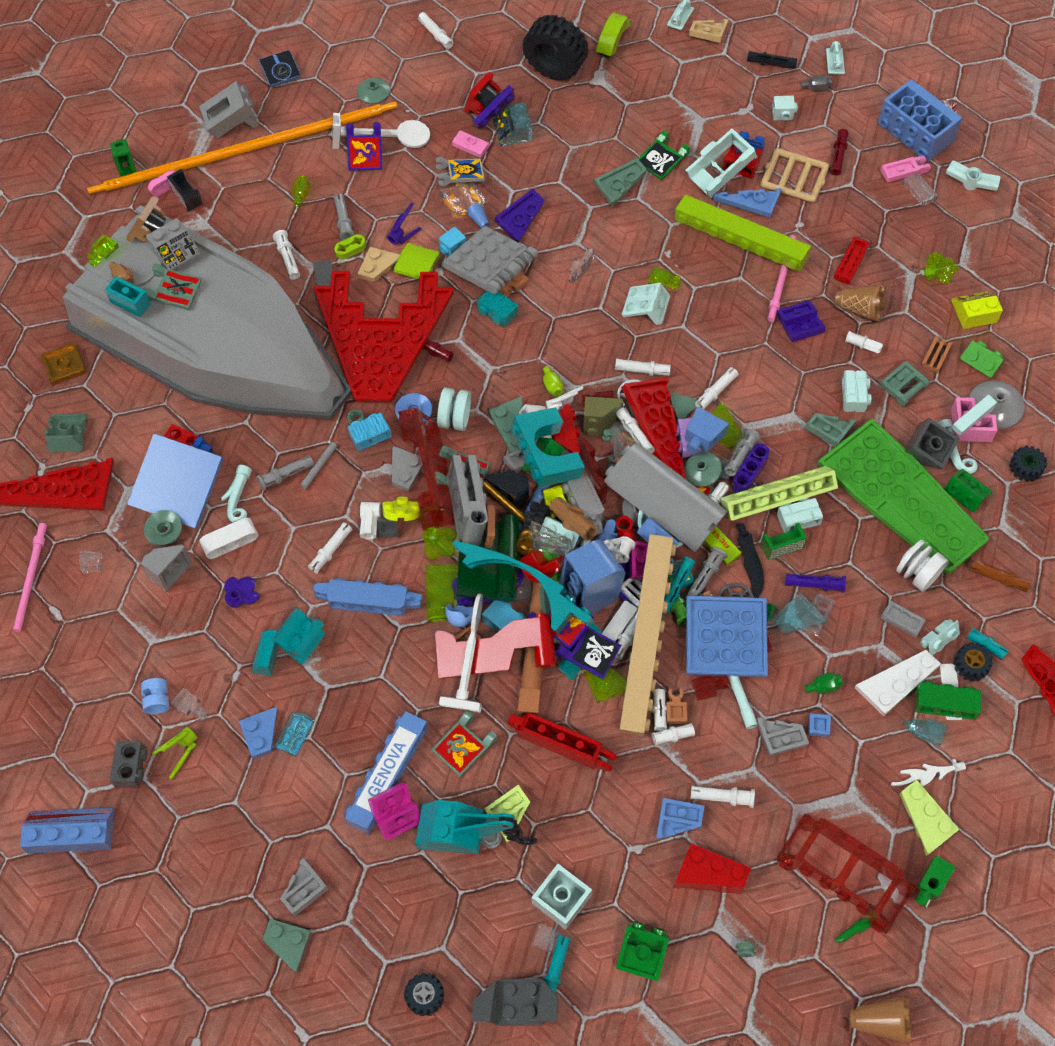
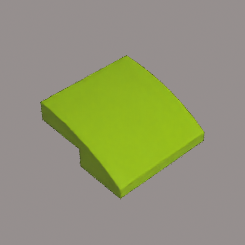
M407 243L396 262L394 272L419 279L420 272H433V266L440 258V252Z

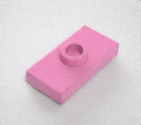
M460 130L452 140V146L481 158L489 148V142Z

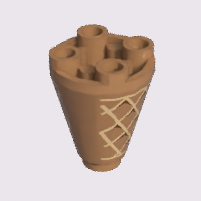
M873 285L842 289V291H837L835 305H839V307L872 321L880 322L882 318L881 310L886 308L887 300L883 299L886 294V286Z

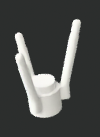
M583 386L557 398L545 401L547 409L556 407L560 413V410L563 409L561 401L577 395L579 391L583 390ZM578 411L575 412L576 416L584 415V412Z

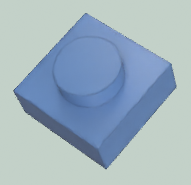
M810 713L808 735L829 737L831 715Z

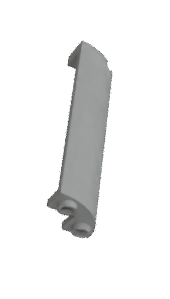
M637 442L631 447L628 445L623 450V456L615 466L611 465L605 473L607 477L603 482L696 552L728 511Z

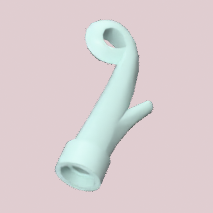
M951 419L938 422V424L953 433ZM956 445L950 456L954 466L959 471L963 468L969 474L974 473L978 467L977 462L972 458H966L961 461ZM969 463L972 467H966L965 464Z
M245 465L237 466L234 481L227 492L221 497L222 501L229 497L227 516L232 523L247 517L246 510L236 508L247 479L250 478L252 469Z

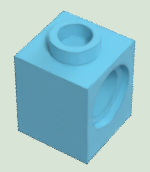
M453 227L439 237V250L442 254H446L449 257L466 242V237L456 227Z

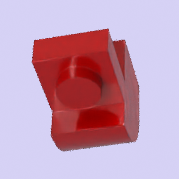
M538 548L523 555L518 561L552 578L554 573L562 569L561 566L564 563L565 557L562 554L547 561L541 549ZM521 569L528 579H530L533 582L540 583L530 573Z

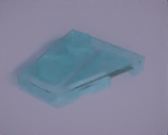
M802 593L771 618L785 635L796 630H804L811 626L827 623V620Z

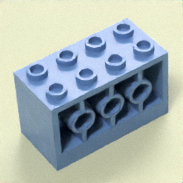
M911 79L883 101L878 124L919 156H925L928 162L955 141L962 117Z

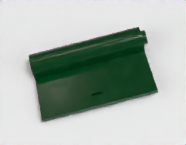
M512 514L502 516L500 522H495L493 547H485V530L479 547L502 553L518 561L519 518ZM459 551L456 596L476 598L479 593L483 595V599L505 603L516 599L518 567L494 563L470 569L462 562L466 555Z

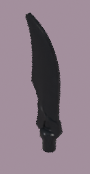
M740 523L737 525L739 532L737 541L744 553L743 566L749 577L754 598H759L764 586L762 564L753 544V535L746 531L744 523Z

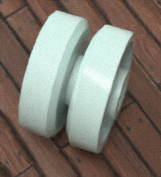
M443 388L437 416L439 428L448 429L453 422L455 430H466L471 407L470 391L460 390L456 396L454 388Z

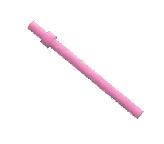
M790 235V236H789V237H791V238H793V239H796V236H795V235ZM785 265L781 266L773 300L769 304L770 311L767 318L769 322H774L777 310L780 308L781 303L779 301L788 267Z
M39 523L37 535L33 539L32 545L34 547L13 627L15 632H21L41 548L44 547L46 540L44 536L47 524Z

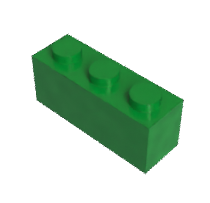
M929 681L919 682L915 689V712L976 720L981 714V690H975L973 687H954L952 684L936 685Z

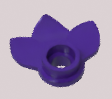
M230 577L224 585L226 591L225 602L232 608H237L242 603H255L260 598V595L253 591L256 585L255 579L246 577L238 581L235 577Z

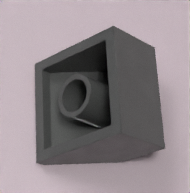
M927 418L918 424L905 448V452L911 454L922 465L942 470L960 438L931 418Z

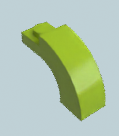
M612 13L602 30L596 52L608 56L615 54L623 32L630 27L632 20L628 19L625 15Z

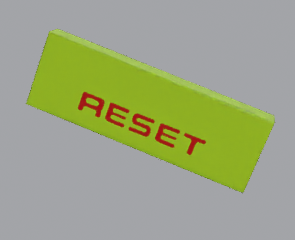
M717 526L704 541L710 550L712 547H717L728 555L722 561L726 567L741 556L742 552Z

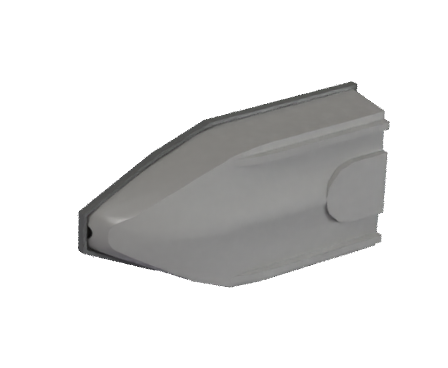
M141 205L136 209L137 215L126 227L121 226L84 266L86 270L74 284L69 283L65 287L67 292L63 296V301L70 320L66 324L67 330L194 402L250 414L331 420L352 394L350 386L320 340L303 320L297 308L275 278L249 260L186 226L184 227L189 232L201 254L175 269V271L202 278L190 309L187 310L152 300L148 309L141 317H138L111 303L105 291V288L113 280L111 268L109 267L111 262L129 268L134 276L133 285L141 289L146 287L156 292L162 280V277L153 274L152 267L155 263L162 266L163 264L152 252L148 242L141 241L136 237L132 243L126 239L145 208ZM164 216L166 220L162 226L171 222L172 219Z

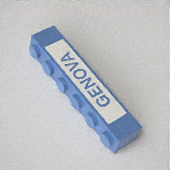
M406 711L403 716L398 717L393 734L390 733L386 738V746L383 752L380 751L377 754L374 768L369 769L365 776V784L363 787L358 788L355 794L356 800L345 811L344 816H346L347 824L370 835L376 824L368 799L398 784L428 730L427 721Z

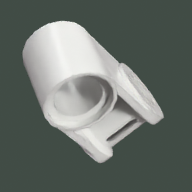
M628 537L603 541L613 553L618 563L628 562L629 553L635 548V542Z

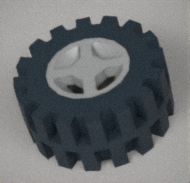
M421 973V975H415L413 979L408 981V985L405 987L404 997L406 1004L416 1015L430 1016L432 1013H436L444 1001V989L439 979L432 974Z

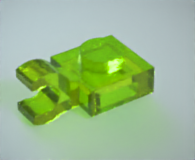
M103 234L91 245L93 251L89 252L86 257L90 259L89 264L96 267L100 263L102 256L107 259L119 248L118 243Z
M654 267L648 279V284L661 283L664 288L670 286L678 289L681 284L679 282L681 277L678 275L671 276L670 271Z

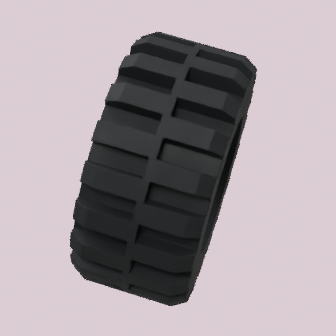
M545 15L539 17L523 39L524 56L528 59L530 66H533L535 71L542 73L541 75L544 77L548 76L549 79H557L559 81L570 79L577 74L586 60L589 51L587 40H585L586 37L584 33L580 32L581 29L573 25L572 21H567L562 16Z

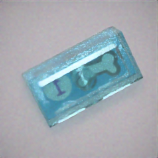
M292 712L274 748L289 755L297 756L314 721L306 714Z

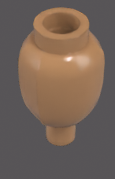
M115 262L109 264L113 279L117 276L134 284L133 272L129 268Z

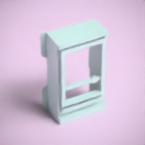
M730 129L717 142L712 141L701 150L700 154L702 156L689 166L686 172L689 178L709 198H712L720 188L754 158L756 159L757 155L754 147L747 143L736 131ZM734 144L743 154L723 171L714 161ZM710 164L722 173L715 179L705 170Z

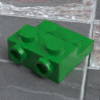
M637 921L627 924L616 969L658 981L670 938L669 935H666V930L654 927L653 931L645 929V924Z

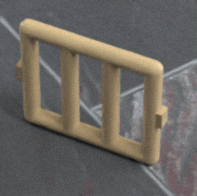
M776 148L770 162H767L765 166V173L760 186L772 191L780 188L782 194L814 203L820 189L825 185L826 180L824 179L828 172L829 164ZM779 156L789 160L777 185L770 183L769 179ZM795 161L805 163L795 190L785 187ZM811 166L821 168L813 191L811 195L803 193L801 191Z

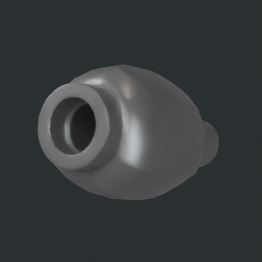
M827 75L813 76L808 81L801 82L802 88H809L812 91H825L832 87V77Z

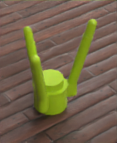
M188 727L152 752V755H156L160 751L165 752L176 743L182 748L188 747L169 776L170 779L174 778L191 750L197 746L194 743L197 740V736Z

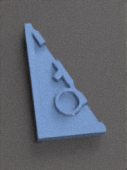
M776 188V191L765 192L764 189L757 191L745 190L738 191V194L720 192L714 194L713 200L771 218L781 194V189Z

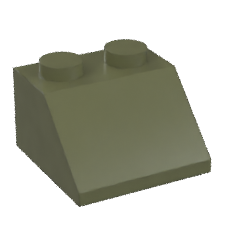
M585 397L583 435L591 437L602 436L605 429H612L621 422L616 412L622 408L623 399Z

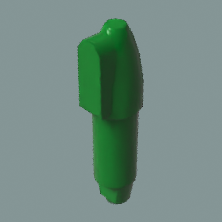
M869 918L858 920L836 938V942H845L855 934L862 933L872 926Z

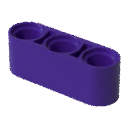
M756 444L752 448L734 477L732 485L734 493L745 491L752 487L767 463L769 456L768 446Z

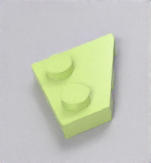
M517 785L484 808L486 814L507 813L514 815V820H517V824H519L530 801L520 786ZM501 831L500 833L502 837L504 838L506 843H508L510 840H507V836H505Z

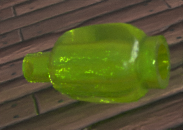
M299 175L293 182L292 196L295 198V206H300L301 200H304L309 192L310 183L304 175Z

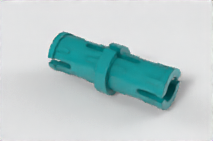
M975 628L967 636V639L974 643H979L980 647L984 645L986 647L985 650H989L1001 660L1009 650L994 641L993 637H988Z

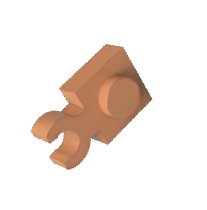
M672 689L668 691V698L671 702H666V724H687V702H681L684 694L683 689L679 690L678 696L672 694Z

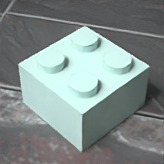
M557 864L531 897L532 904L566 930L591 898L592 889L561 865Z

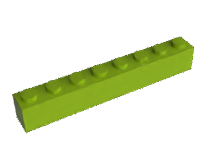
M686 194L675 208L676 221L708 233L713 237L720 238L727 243H732L744 250L768 258L775 263L785 265L790 269L800 272L810 257V245Z

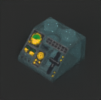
M525 102L510 104L493 118L500 147L532 141V125Z

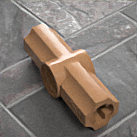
M556 497L550 502L549 508L551 512L563 521L562 526L565 529L575 531L586 541L596 536L598 532L596 525L583 516L584 511L581 508L571 506L561 497Z

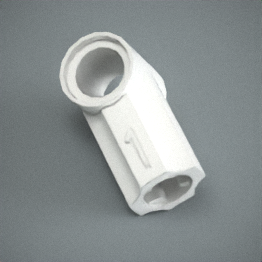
M361 502L360 537L365 540L377 538L378 517H381V502Z

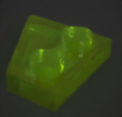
M611 667L604 679L581 668L597 704L625 693L627 680Z

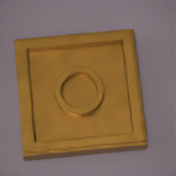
M75 342L40 354L51 385L87 373Z

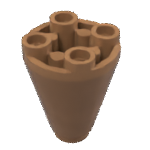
M899 996L858 1006L856 1009H850L851 1028L899 1043H911L910 998Z

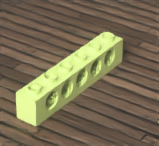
M824 466L720 498L722 507L728 511L725 517L733 521L837 489L838 484L835 470Z

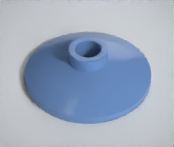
M410 393L398 400L395 413L398 420L403 424L418 426L430 418L432 405L430 400L424 395Z

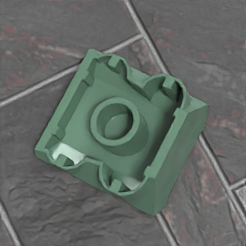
M51 414V417L48 419L49 428L44 432L47 442L46 449L52 454L54 452L69 451L80 453L84 444L87 414Z

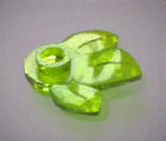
M933 252L927 258V266L924 273L928 281L936 277L947 285L952 278V273L958 271V266L952 259L944 258L942 254Z
M435 527L428 528L423 534V540L426 543L424 546L426 556L432 561L436 560L439 554L444 557L453 556L455 548L451 541L457 537V533L450 528L440 530Z

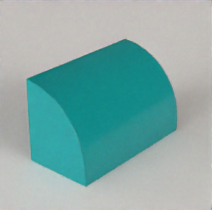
M266 630L261 633L251 670L252 673L272 676L279 646L272 640L278 632L277 630Z

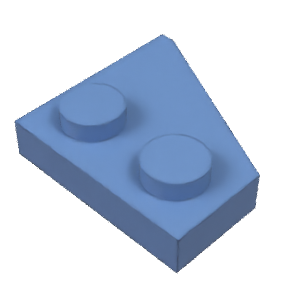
M276 707L239 721L252 759L269 754L273 750L276 716H278Z
M663 798L656 839L701 828L704 806Z

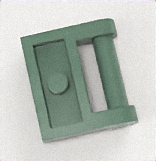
M905 361L882 380L880 386L893 396L900 406H905L911 397L922 388H926L930 383L924 375ZM914 379L918 382L905 394L900 392Z

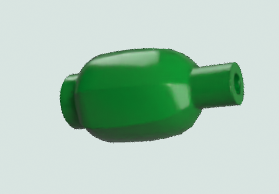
M830 672L816 677L812 684L805 685L807 693L815 691L818 694H827L837 691L840 686H843L840 674L835 675Z

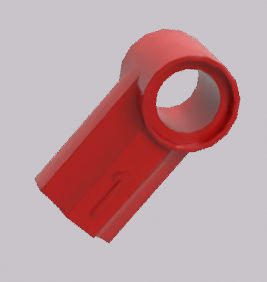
M628 516L619 517L615 526V533L618 534V538L628 537L633 541H637L632 519ZM626 525L628 526V529L623 530L620 528V526Z

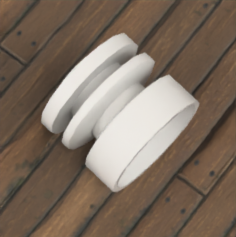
M924 540L917 542L904 554L896 569V572L899 574L906 571L905 579L910 578L913 574L916 575L912 584L922 592L926 591L934 583L949 562L939 552L930 557L929 555L933 548L928 546L924 549L926 545Z

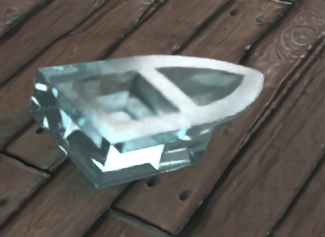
M909 719L903 722L907 730L914 736L940 747L947 729L946 725L931 719L926 721Z

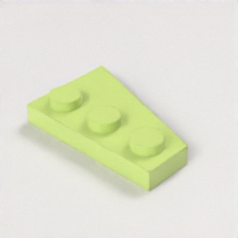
M917 780L900 793L909 818L912 819L916 828V834L923 844L926 856L959 830Z

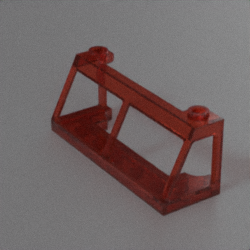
M418 408L398 411L403 442L409 440L414 444V448L419 447L428 491H424L418 496L423 531L454 525L455 521L449 488L446 485L437 484L435 475L436 471L445 476L448 473L446 458L439 456L443 444L438 424ZM423 418L430 422L431 425L424 426ZM405 426H407V427L414 426V428L406 429V430H405Z

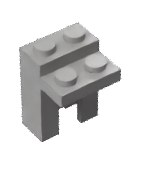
M235 81L199 106L207 131L217 139L243 121L253 129L259 126L256 119L258 116L252 107L253 102L248 97L249 91L244 85H240Z

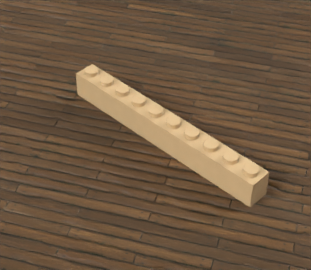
M652 534L649 536L619 733L644 736V731H649L650 719H646L647 711H652L653 699H649L650 691H655L656 679H652L653 671H658L659 660L655 659L656 652L661 651L662 640H658L659 632L663 633L665 621H662L661 617L662 613L667 611L668 602L664 601V597L670 591L671 583L667 582V577L672 575L673 563H670V557L675 556L676 545L673 544L672 537Z

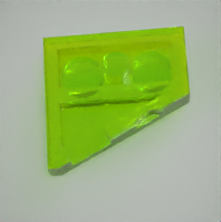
M721 402L712 415L729 423L727 434L719 442L732 450L743 433L725 405Z

